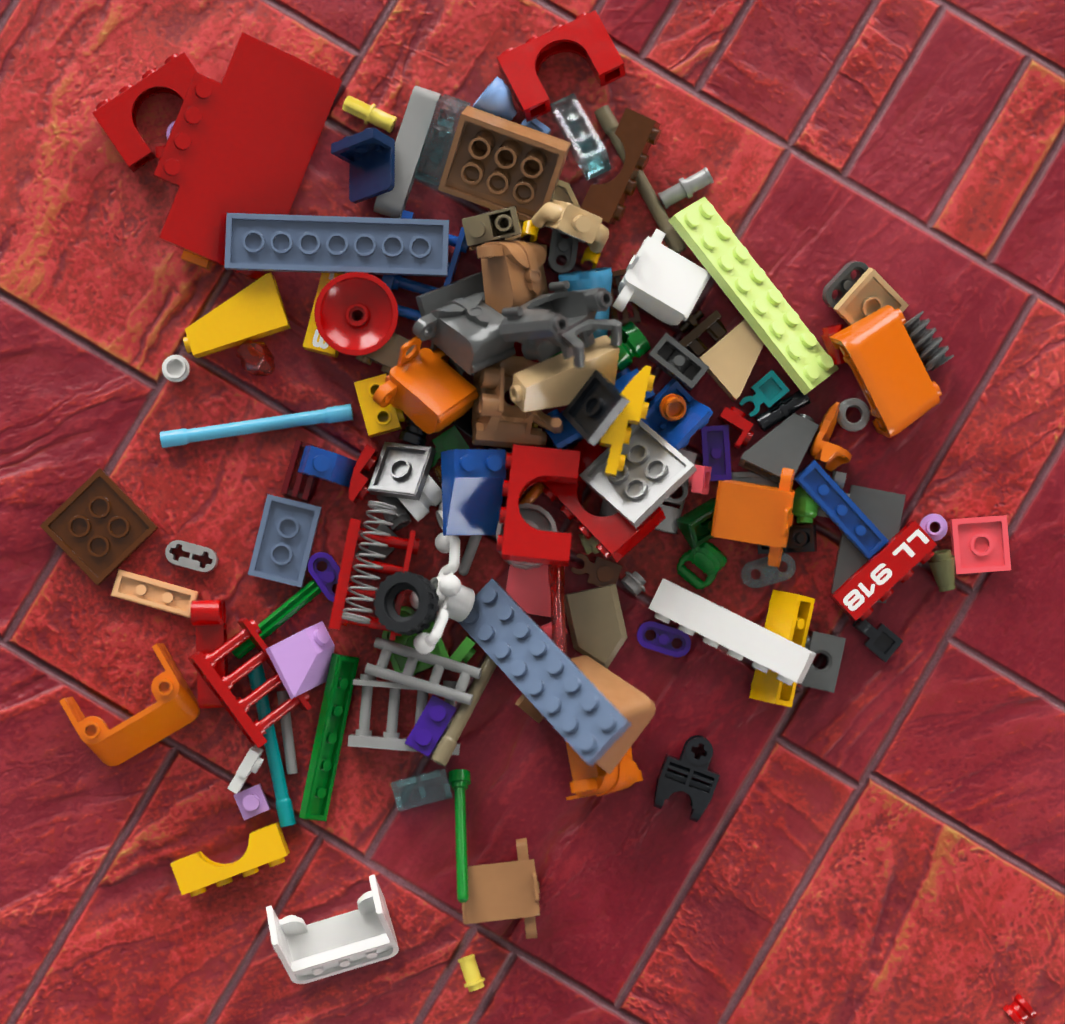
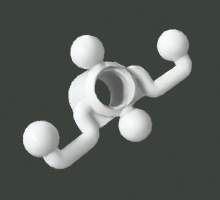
M442 532L435 538L436 549L441 553H449V563L441 568L437 577L430 580L437 590L436 594L439 596V611L436 613L431 633H419L414 639V647L420 654H428L434 650L435 644L443 634L448 618L462 622L470 614L474 605V590L462 585L459 578L453 575L460 565L461 543L459 536H443ZM412 592L410 603L412 607L417 609L419 600L416 593Z

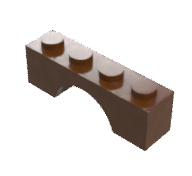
M625 109L615 131L625 150L623 168L613 180L604 184H591L581 209L603 218V221L612 225L615 224L616 220L620 221L626 210V206H624L628 195L632 196L637 187L638 181L635 179L639 170L643 171L649 161L647 153L651 144L655 145L660 137V123L633 110Z

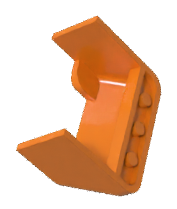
M164 643L151 646L165 669L163 673L154 678L151 684V690L157 702L109 730L105 721L100 717L89 716L85 718L73 696L59 700L81 740L108 766H117L192 723L200 714L197 699Z

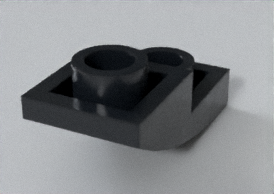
M816 524L790 526L787 548H783L782 553L817 552ZM757 544L758 554H769L770 546Z

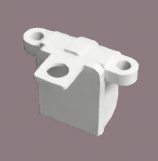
M656 228L651 238L648 236L643 241L637 254L633 255L629 262L626 273L618 287L619 295L612 307L622 312L628 302H633L660 321L669 325H678L681 320L687 321L711 276L707 270L662 245L661 242L666 233Z

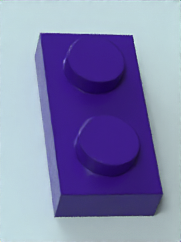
M729 425L704 426L700 429L702 465L712 467L710 482L732 480Z
M432 695L405 741V745L430 758L457 708Z

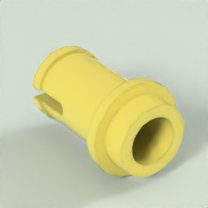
M475 954L458 959L466 982L464 987H467L469 992L485 987L483 983L485 977H481Z

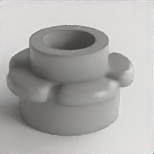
M628 571L625 572L626 576L621 582L633 595L637 596L641 591H646L643 586L646 581L638 572L634 571L632 574Z

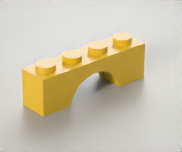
M276 822L252 831L249 834V844L245 854L235 862L227 864L217 863L199 851L173 861L171 867L181 894L190 893L191 897L206 892V886L216 883L217 887L233 882L232 876L242 873L243 877H247L259 872L258 867L267 863L269 867L279 865L285 862L284 857L290 851L280 824Z

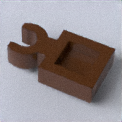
M577 554L576 557L582 559L585 565L582 569L572 567L571 571L578 575L590 574L587 582L598 587L617 583L623 566L598 556L595 562L592 563L586 555Z

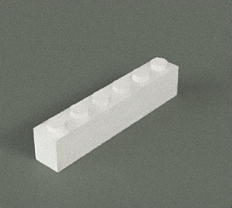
M662 579L649 606V609L656 612L655 618L667 624L672 620L680 624L679 630L691 636L695 632L704 636L703 642L712 647L718 648L720 644L728 648L727 654L742 661L746 657L754 661L752 667L764 673H767L769 669L778 673L776 679L792 686L793 682L802 684L816 656V653L666 579Z

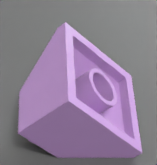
M323 621L266 649L290 699L327 681L331 656L334 653L335 645Z

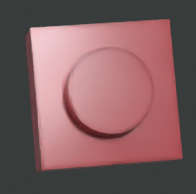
M695 465L697 470L688 480L689 486L692 487L691 492L709 494L712 467Z

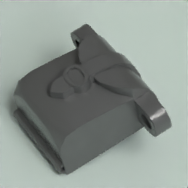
M484 292L449 301L445 306L419 318L412 329L413 333L420 340L426 341L430 339L432 341L430 347L432 351L440 348L469 375L512 357L516 353L514 348L515 342H504L499 335V325L505 317L485 303Z

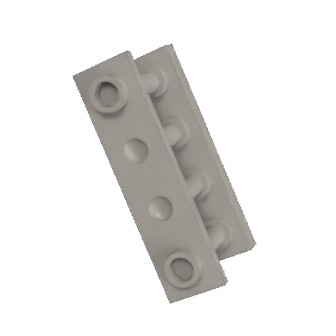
M360 674V679H353V685L362 686L359 728L356 729L355 734L348 735V746L417 752L405 745L407 738H399L400 733L397 732L401 689L417 690L416 724L427 705L428 692L392 681L377 680V677L369 674ZM443 681V686L455 689L457 681ZM373 687L390 688L386 731H383V736L372 735V730H370ZM444 699L445 702L455 707L454 700ZM452 720L450 721L449 725L447 726V728H446L445 732L443 733L442 737H443V736L445 735V733L447 732V730H448V728H449V726H450ZM457 742L452 755L460 754L461 743Z

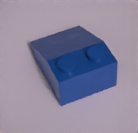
M453 449L441 452L443 536L496 535L503 499L504 479L506 480L505 450Z

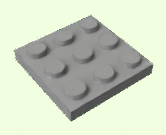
M641 419L639 425L632 424L630 426L632 432L629 444L623 443L621 454L626 455L623 472L617 471L616 478L605 475L610 452L608 447L579 475L582 481L635 528L647 519L697 470L692 462Z

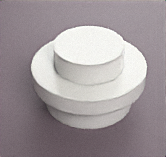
M171 355L164 360L162 372L169 381L181 382L189 375L190 365L183 356Z

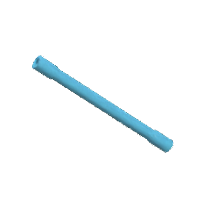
M345 404L321 410L192 429L183 428L160 432V441L162 448H168L205 440L320 423L354 420L351 404Z

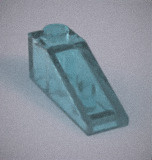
M573 93L551 103L552 113L565 140L571 142L570 150L586 180L611 170L607 149L575 94Z
M444 94L437 101L415 178L439 186L460 115L467 106H470L469 102Z

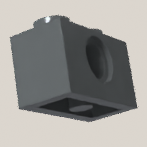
M665 333L647 357L671 378L677 380L689 392L709 369V366L667 333Z
M810 631L806 639L805 648L816 654L822 653L826 658V664L823 668L817 669L812 663L802 684L798 683V685L834 693L846 638Z

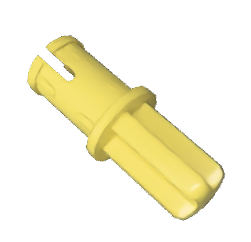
M348 96L343 103V111L364 120V124L370 123L386 130L388 133L392 132L397 117L377 109L375 104L369 105L352 96Z

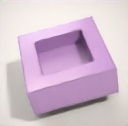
M260 783L233 795L243 820L271 809Z

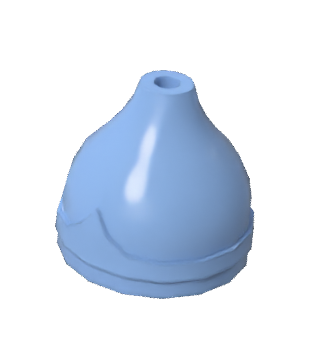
M498 76L472 106L510 121L517 114L513 105L512 93Z

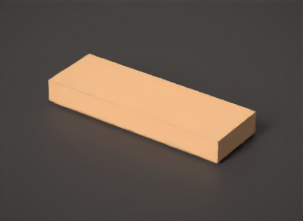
M119 569L111 596L191 618V601L198 599L199 592Z

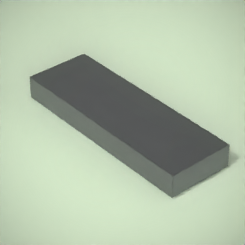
M482 271L417 296L416 301L421 317L445 306L446 303L454 299L465 298L475 293L484 292Z

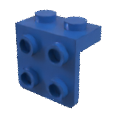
M672 378L649 402L646 419H640L678 451L689 443L690 438L698 429L703 428L709 422L713 411L706 405L693 399L679 382ZM668 394H678L686 402V413L677 421H668L660 414V402Z

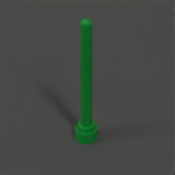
M455 769L448 772V782L454 791L457 900L460 903H466L468 901L465 790L471 784V774L469 770Z

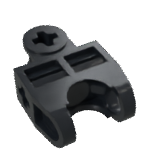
M694 735L688 738L680 758L666 754L657 778L654 807L661 809L665 799H669L675 792L682 791L691 798L690 806H692L689 820L697 822L712 799L720 777L719 773L708 769L713 756V747L705 737ZM699 743H701L705 753H699L697 757H694L695 753L691 748L693 746L698 747Z

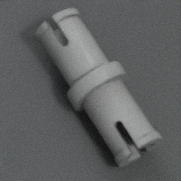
M704 167L686 179L680 178L678 180L679 183L661 193L659 192L658 197L664 208L667 209L686 197L690 199L693 197V193L714 183V180L708 169Z

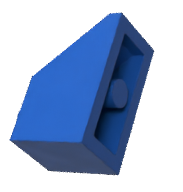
M305 446L298 472L349 488L357 461L318 447Z

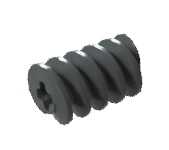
M922 311L903 325L917 353H920L921 361L926 362L924 366L926 371H933L955 355L945 356L949 346L939 347L943 338L942 336L932 337L937 329L935 327L926 329L930 319L920 320L919 318L924 313Z

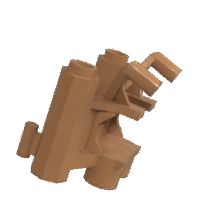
M512 356L474 373L473 386L477 388L479 397L474 400L472 406L473 445L513 448V444L545 447L547 440L546 431H542V428L532 427V422L554 434L562 432L563 424L560 418H552L544 414L542 410L523 412L517 405H508L504 399L505 393L513 385L514 374L540 363L538 359L527 360L522 356Z

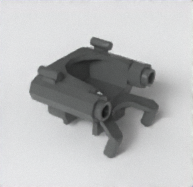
M566 280L549 284V289L554 291V293L542 294L522 306L503 308L502 315L505 318L499 325V335L504 342L517 341L521 343L522 353L527 360L538 359L540 362H543L562 351L564 359H569L573 356L574 367L583 368L585 367V348L596 343L593 333L597 329L610 330L611 345L620 346L622 345V324L617 319H595L596 312L606 311L611 306L612 296L605 288L568 291L570 283Z

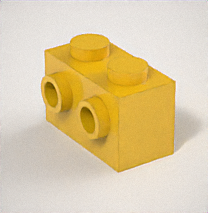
M386 374L354 382L367 433L370 438L401 430L400 423L405 421L402 410L394 408L391 404L382 408L373 401L375 391L385 383Z

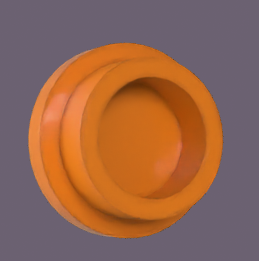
M675 393L666 395L659 405L661 416L668 421L681 419L687 409L684 398Z

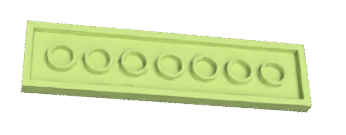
M705 196L676 213L668 220L804 395L839 369L837 365H834L832 357L819 344L816 337L805 326L799 315L787 303L781 292L773 285L764 270L755 262L748 250L741 244L731 228L723 221Z

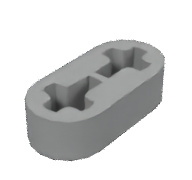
M175 540L170 542L165 550L166 558L170 563L200 572H210L218 565V556L214 550L193 543ZM179 545H182V550L190 553L189 558L179 557L177 561L175 560L176 555L172 554V549H177ZM205 552H208V557L212 559V563L206 564L205 568H203L202 562L194 560L195 554L204 556Z

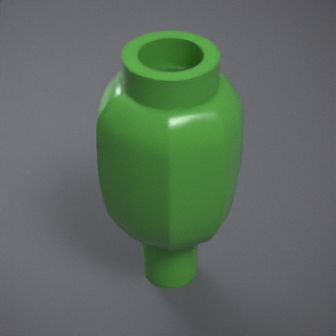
M800 486L797 487L792 510L794 516L797 517L796 523L813 524V519L818 515L819 506Z

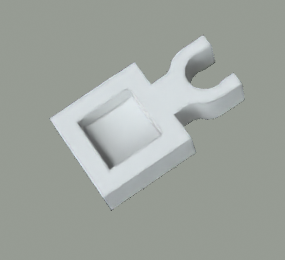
M252 746L249 749L227 789L237 794L242 789L251 772L254 774L258 772L264 759L260 758L264 751L262 748Z

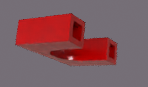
M596 10L580 14L575 20L565 25H557L550 32L540 37H532L525 44L516 48H509L500 56H497L499 69L527 122L552 111L549 97L538 78V72L543 62L554 54L571 52L583 57L588 62L601 87L626 76L624 62Z
M185 52L180 55L178 53L171 55L165 60V65L157 70L155 68L150 69L143 74L142 80L134 85L131 83L124 86L119 91L118 96L111 100L105 99L96 106V110L92 112L132 172H135L156 158L138 130L136 122L138 110L147 98L159 93L173 94L184 101L193 76L197 72Z
M583 439L572 449L580 451L577 484L542 482L544 488L541 491L551 502L557 500L562 505L559 510L569 521L574 518L580 524L577 528L587 540L592 537L598 543L595 547L603 557L607 559L611 556L617 563L666 517L663 510L658 507L635 528L620 513L600 517L584 510L582 507V495L587 484L582 481L579 475L604 450L598 443L594 446Z
M513 444L512 453L507 452L505 469H510L509 480L504 479L502 496L507 497L506 507H501L499 524H504L503 535L498 534L496 551H501L502 560L569 566L572 533L543 531L533 528L522 518L519 511V502L523 493L529 487L539 482L577 484L580 451Z

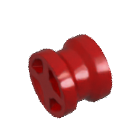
M1019 993L1014 997V1001L1010 1005L1006 1004L1002 1007L1003 1011L1015 1024H1025L1029 1018L1034 1019L1038 1015Z

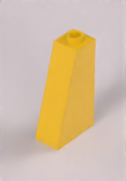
M271 272L265 274L185 328L187 337H183V342L187 353L192 352L193 356L200 358L290 329L291 327L273 274Z

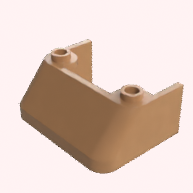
M582 655L570 658L632 724L596 762L599 767L610 775L653 718L656 711L655 704L647 695L589 656ZM524 694L515 703L537 723H540L544 718Z

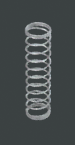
M368 501V507L375 510L365 512L368 517L377 521L363 522L366 528L375 532L367 531L360 533L361 537L373 543H359L358 547L368 553L355 555L359 561L366 564H356L353 566V569L364 575H353L350 577L353 582L365 587H348L349 592L362 598L348 597L345 599L348 604L360 609L345 608L342 610L341 616L343 619L362 624H371V619L346 611L372 613L373 610L352 603L349 600L374 602L375 599L351 589L376 591L378 588L353 578L380 580L381 578L361 571L356 567L383 569V566L371 563L358 556L386 558V556L360 545L389 547L387 544L370 539L363 534L391 536L389 533L377 530L366 524L394 525L369 513L376 512L395 515L397 512L396 506L379 501Z

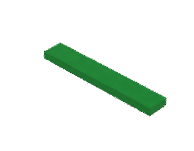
M332 653L299 818L317 821L327 820L354 687L353 679L356 677L359 662L357 657Z

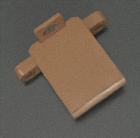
M499 240V242H486L482 245L469 247V251H476L477 259H481L485 303L500 314H502L503 308L522 306L542 294H549L543 267L546 256H548L547 244L521 240Z
M527 838L515 839L518 861L468 866V901L461 903L463 924L524 918L526 939L537 938L535 916H540L539 881H537L534 859H529Z

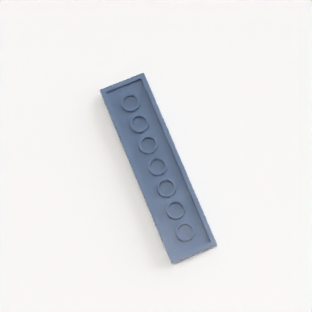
M250 213L226 214L224 265L226 270L340 274L364 272L371 275L448 277L449 220Z
M492 578L475 595L474 605L466 619L458 623L587 764L593 766L632 724L497 581Z

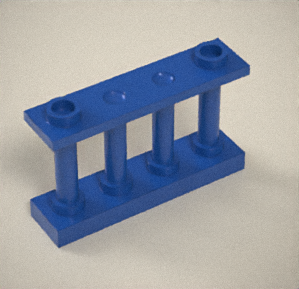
M403 210L401 218L415 219L413 212ZM463 227L460 229L459 236L449 234V246H453L455 249L451 263L448 262V277L445 279L444 286L453 282L461 253H467L469 247L467 246ZM383 275L382 281L390 288L392 293L394 289L402 288L419 294H425L438 288L404 278L402 275ZM397 304L398 316L414 321L421 318L419 310Z

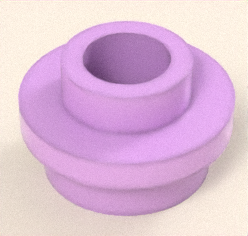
M939 514L926 515L920 522V527L933 541L942 539L947 533V522ZM932 522L937 523L939 526L938 531L935 533L929 528Z

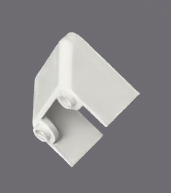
M375 875L369 876L372 891L364 893L358 899L357 910L306 925L302 918L295 915H289L279 920L272 906L266 907L272 945L292 982L296 984L310 983L392 958L398 953L397 938L387 904Z

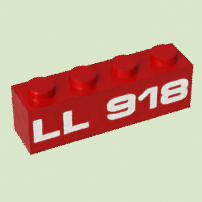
M915 520L910 521L829 597L852 621H857L858 619L863 621L874 611L872 606L878 600L884 602L894 593L892 587L899 580L901 583H904L915 573L912 570L914 566L919 562L923 565L935 554L932 550L937 544Z

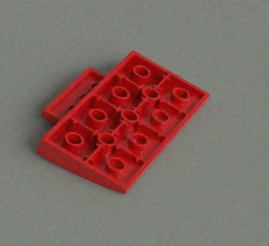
M243 32L238 39L221 83L195 72L153 175L179 187L158 239L224 267L227 213L288 215L342 80ZM232 270L254 280H258L265 274V271Z

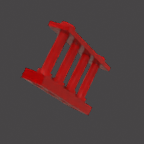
M350 518L329 630L340 631L341 625L347 626V624L389 631L384 625L380 624L379 618L364 616L371 619V624H362L341 617L342 610L345 609L346 598L353 596L362 598L348 591V587L356 586L355 582H350L352 571H355L353 566L356 564H366L355 557L357 544L363 542L373 543L361 537L360 533L367 532L366 528L361 527V520ZM415 530L410 531L409 539L363 534L370 539L387 544L389 547L407 551L404 566L364 559L383 566V569L356 567L357 569L387 575H394L395 572L399 571L403 573L409 571L412 554H418L420 539L415 538ZM351 589L374 599L376 597V591ZM405 590L401 591L395 598V610L398 615L401 612ZM389 631L391 632L389 641L395 642L396 636H402V634Z
M241 618L237 621L242 628L240 632L210 654L196 651L188 659L251 745L255 748H260L268 742L263 736L266 734V729L296 706L305 711L312 707L308 703L310 696L305 692L292 699H287L260 721L255 720L253 722L247 714L250 711L249 708L280 685L282 681L266 651L268 646L259 635L262 633L261 629L253 619L249 621L247 618ZM250 638L259 652L226 677L224 675L220 677L214 669L217 666L216 663ZM266 661L275 675L243 699H236L231 692L233 685Z

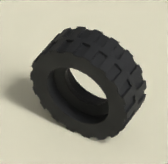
M399 571L395 572L394 575L387 576V579L380 583V587L375 593L374 612L379 618L380 624L384 625L387 630L402 635L419 634L424 629H428L432 621H435L436 613L439 611V596L436 594L437 590L430 580L423 578L424 576L407 571L404 573ZM403 590H412L416 593L419 600L416 612L409 617H401L394 607L396 596Z

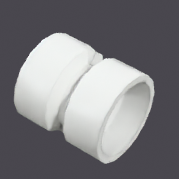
M428 474L420 500L398 499L419 522L430 512L429 507L431 505L437 506L442 502V489Z

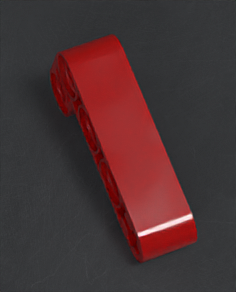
M225 600L191 601V622L195 626L196 651L210 654L227 641ZM228 655L216 663L217 666L214 668L220 677L228 675ZM197 671L199 708H224Z

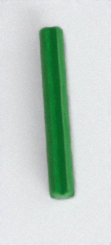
M314 580L310 581L258 624L262 631L259 634L263 640L320 594L322 590ZM249 638L234 649L232 653L237 659H241L255 648V645Z

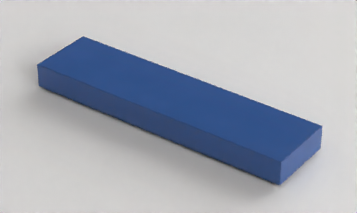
M813 460L794 477L798 485L814 500L819 508L867 560H870L889 542L816 460Z

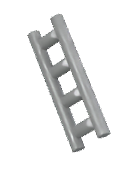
M379 637L375 639L374 648L381 649V653L376 665L367 663L365 674L471 705L473 695L465 692L471 677L480 679L482 674L481 668L432 653L420 654L415 648ZM392 653L407 657L403 673L387 669ZM418 661L434 665L429 681L413 677ZM444 669L460 673L455 689L439 685Z

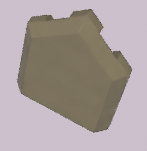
M616 584L563 594L562 599L573 648L608 668L628 638Z

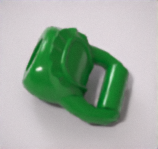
M706 541L695 549L691 548L679 558L676 567L677 574L695 589H704L716 579L718 571L725 566L727 557L715 545ZM691 561L692 564H695L703 573H706V580L700 579L684 566V563Z

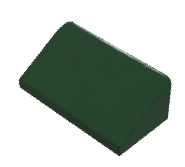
M711 498L676 520L678 528L692 549L713 538L710 535L716 498Z

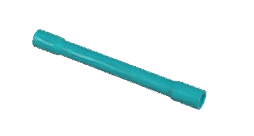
M263 663L248 674L252 690H255L266 681ZM267 694L255 703L259 721L271 712ZM273 724L265 730L266 734L263 736L268 742L264 746L276 798L275 805L280 827H286L297 823L292 800L289 797L275 726Z

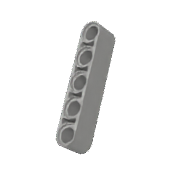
M415 85L395 141V186L392 191L377 196L373 212L391 218H401L440 105L442 94Z

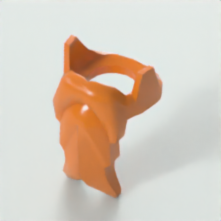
M840 402L833 404L823 416L810 448L811 456L816 460L825 462V469L830 472L841 464L850 462L852 457L851 453L846 449L829 443L840 411Z

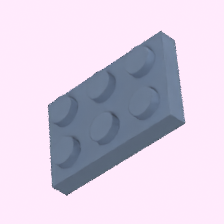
M267 494L248 575L303 588L322 507Z

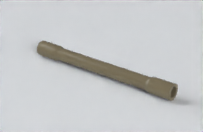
M605 105L596 110L594 114L624 164V146L615 134L619 123L609 105ZM639 170L635 179L638 181L637 189L660 231L666 233L664 241L668 248L679 254L687 249V246L668 221L670 218L644 171Z
M488 655L480 667L482 669L480 679L475 678L467 692L473 695L471 705L461 703L447 732L441 738L431 757V760L439 765L446 767L464 727L497 667V664Z

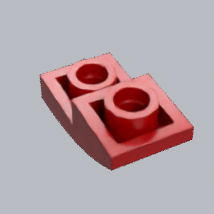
M366 444L361 452L350 480L348 499L354 503L358 499L363 501L368 495L369 491L367 489L371 480L365 477L363 473L365 470L370 472L378 461V458L375 457L378 451Z

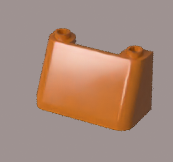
M886 305L829 338L835 349L840 348L844 355L845 363L850 365L871 407V415L877 417L872 420L877 433L891 438L939 404V397L942 395L938 384L935 381H931L903 325L906 323L903 313L899 308L894 309L892 306Z

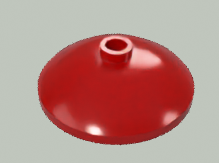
M364 272L344 273L329 281L321 290L314 311L316 327L323 340L334 350L351 356L368 355L387 344L396 330L399 314L395 296L390 288L381 279ZM354 312H362L363 318L360 321H355L353 319Z

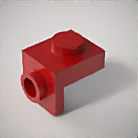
M734 406L730 409L725 407L717 419L740 432L732 447L738 449L741 444L746 447L754 435V432L750 431L754 424L744 418L746 414Z

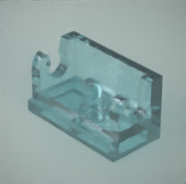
M446 767L391 782L399 812L453 798Z

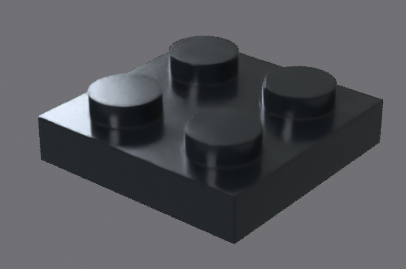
M595 370L563 411L562 415L587 442L595 446L630 401L604 374Z

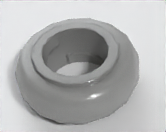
M858 398L845 399L840 403V411L837 417L838 424L847 431L856 432L862 430L870 420V411L866 403ZM849 407H856L860 411L861 418L857 423H851L846 419L845 413Z

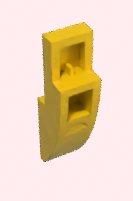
M645 366L626 385L622 394L630 402L601 437L600 446L610 448L605 471L606 476L616 478L617 471L623 472L626 455L621 454L623 443L629 444L632 428L627 427V423L639 425L640 418L646 419L649 403L644 402L646 391L652 392L655 375L650 374V366Z

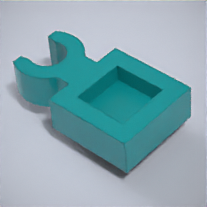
M771 370L751 387L755 395L744 397L739 405L742 407L747 402L754 404V410L749 413L751 418L758 414L761 404L764 403L769 409L790 390L777 374Z

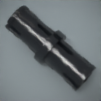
M799 389L783 401L778 400L775 406L756 416L755 419L761 430L766 432L772 426L782 420H786L793 413L809 405L811 402L808 395H804Z

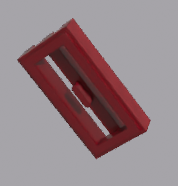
M296 440L281 493L308 501L315 477L308 476L304 493H299L304 476L302 473L298 472L293 491L289 490L300 449H305V446H314L321 449L323 447Z

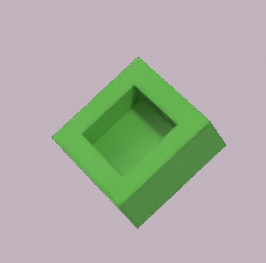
M467 636L451 655L450 659L458 662L463 661L467 664L476 652L473 648L476 642Z

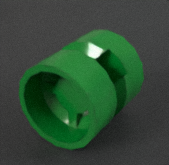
M632 321L622 326V345L618 346L620 350L617 370L619 372L623 371L633 363V357L640 358L651 349L648 340Z

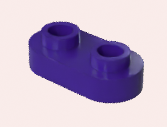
M315 553L308 561V571L326 598L334 602L333 586L338 583L340 567L328 553ZM321 561L327 563V569L323 572L317 569V564Z
M648 621L641 624L637 630V640L644 648L672 657H682L691 648L689 635L679 629ZM647 630L655 632V638L651 641L645 637ZM674 638H679L682 642L681 647L678 649L673 648L671 645Z

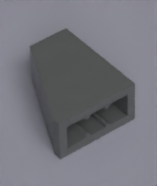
M793 413L744 452L738 466L779 485L783 468L794 469L795 476L819 425L814 423V419L808 415Z

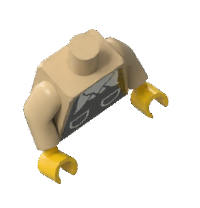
M552 199L551 202L545 203L531 220L523 222L521 237L527 234L531 235L530 241L534 242L537 240L539 228L545 226L589 245L585 249L581 264L586 260L593 263L592 268L594 269L599 261L600 252L609 238V230L601 224L603 218L570 203Z

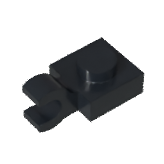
M858 619L852 624L854 628L867 637L863 645L883 662H887L903 642L882 623L876 628L866 620L861 621Z

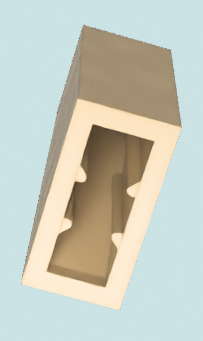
M744 319L699 359L709 366L708 374L734 402L740 397L764 343Z

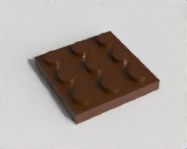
M101 468L40 525L96 585H100L159 528Z

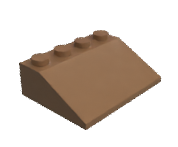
M467 106L460 115L438 190L495 211L516 206L519 220H531L545 203L551 202L571 142Z

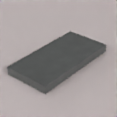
M850 485L849 498L888 540L894 537L900 530L906 495ZM841 533L831 593H834L868 561L843 533ZM887 599L884 602H881L880 600H878L877 602L886 603Z

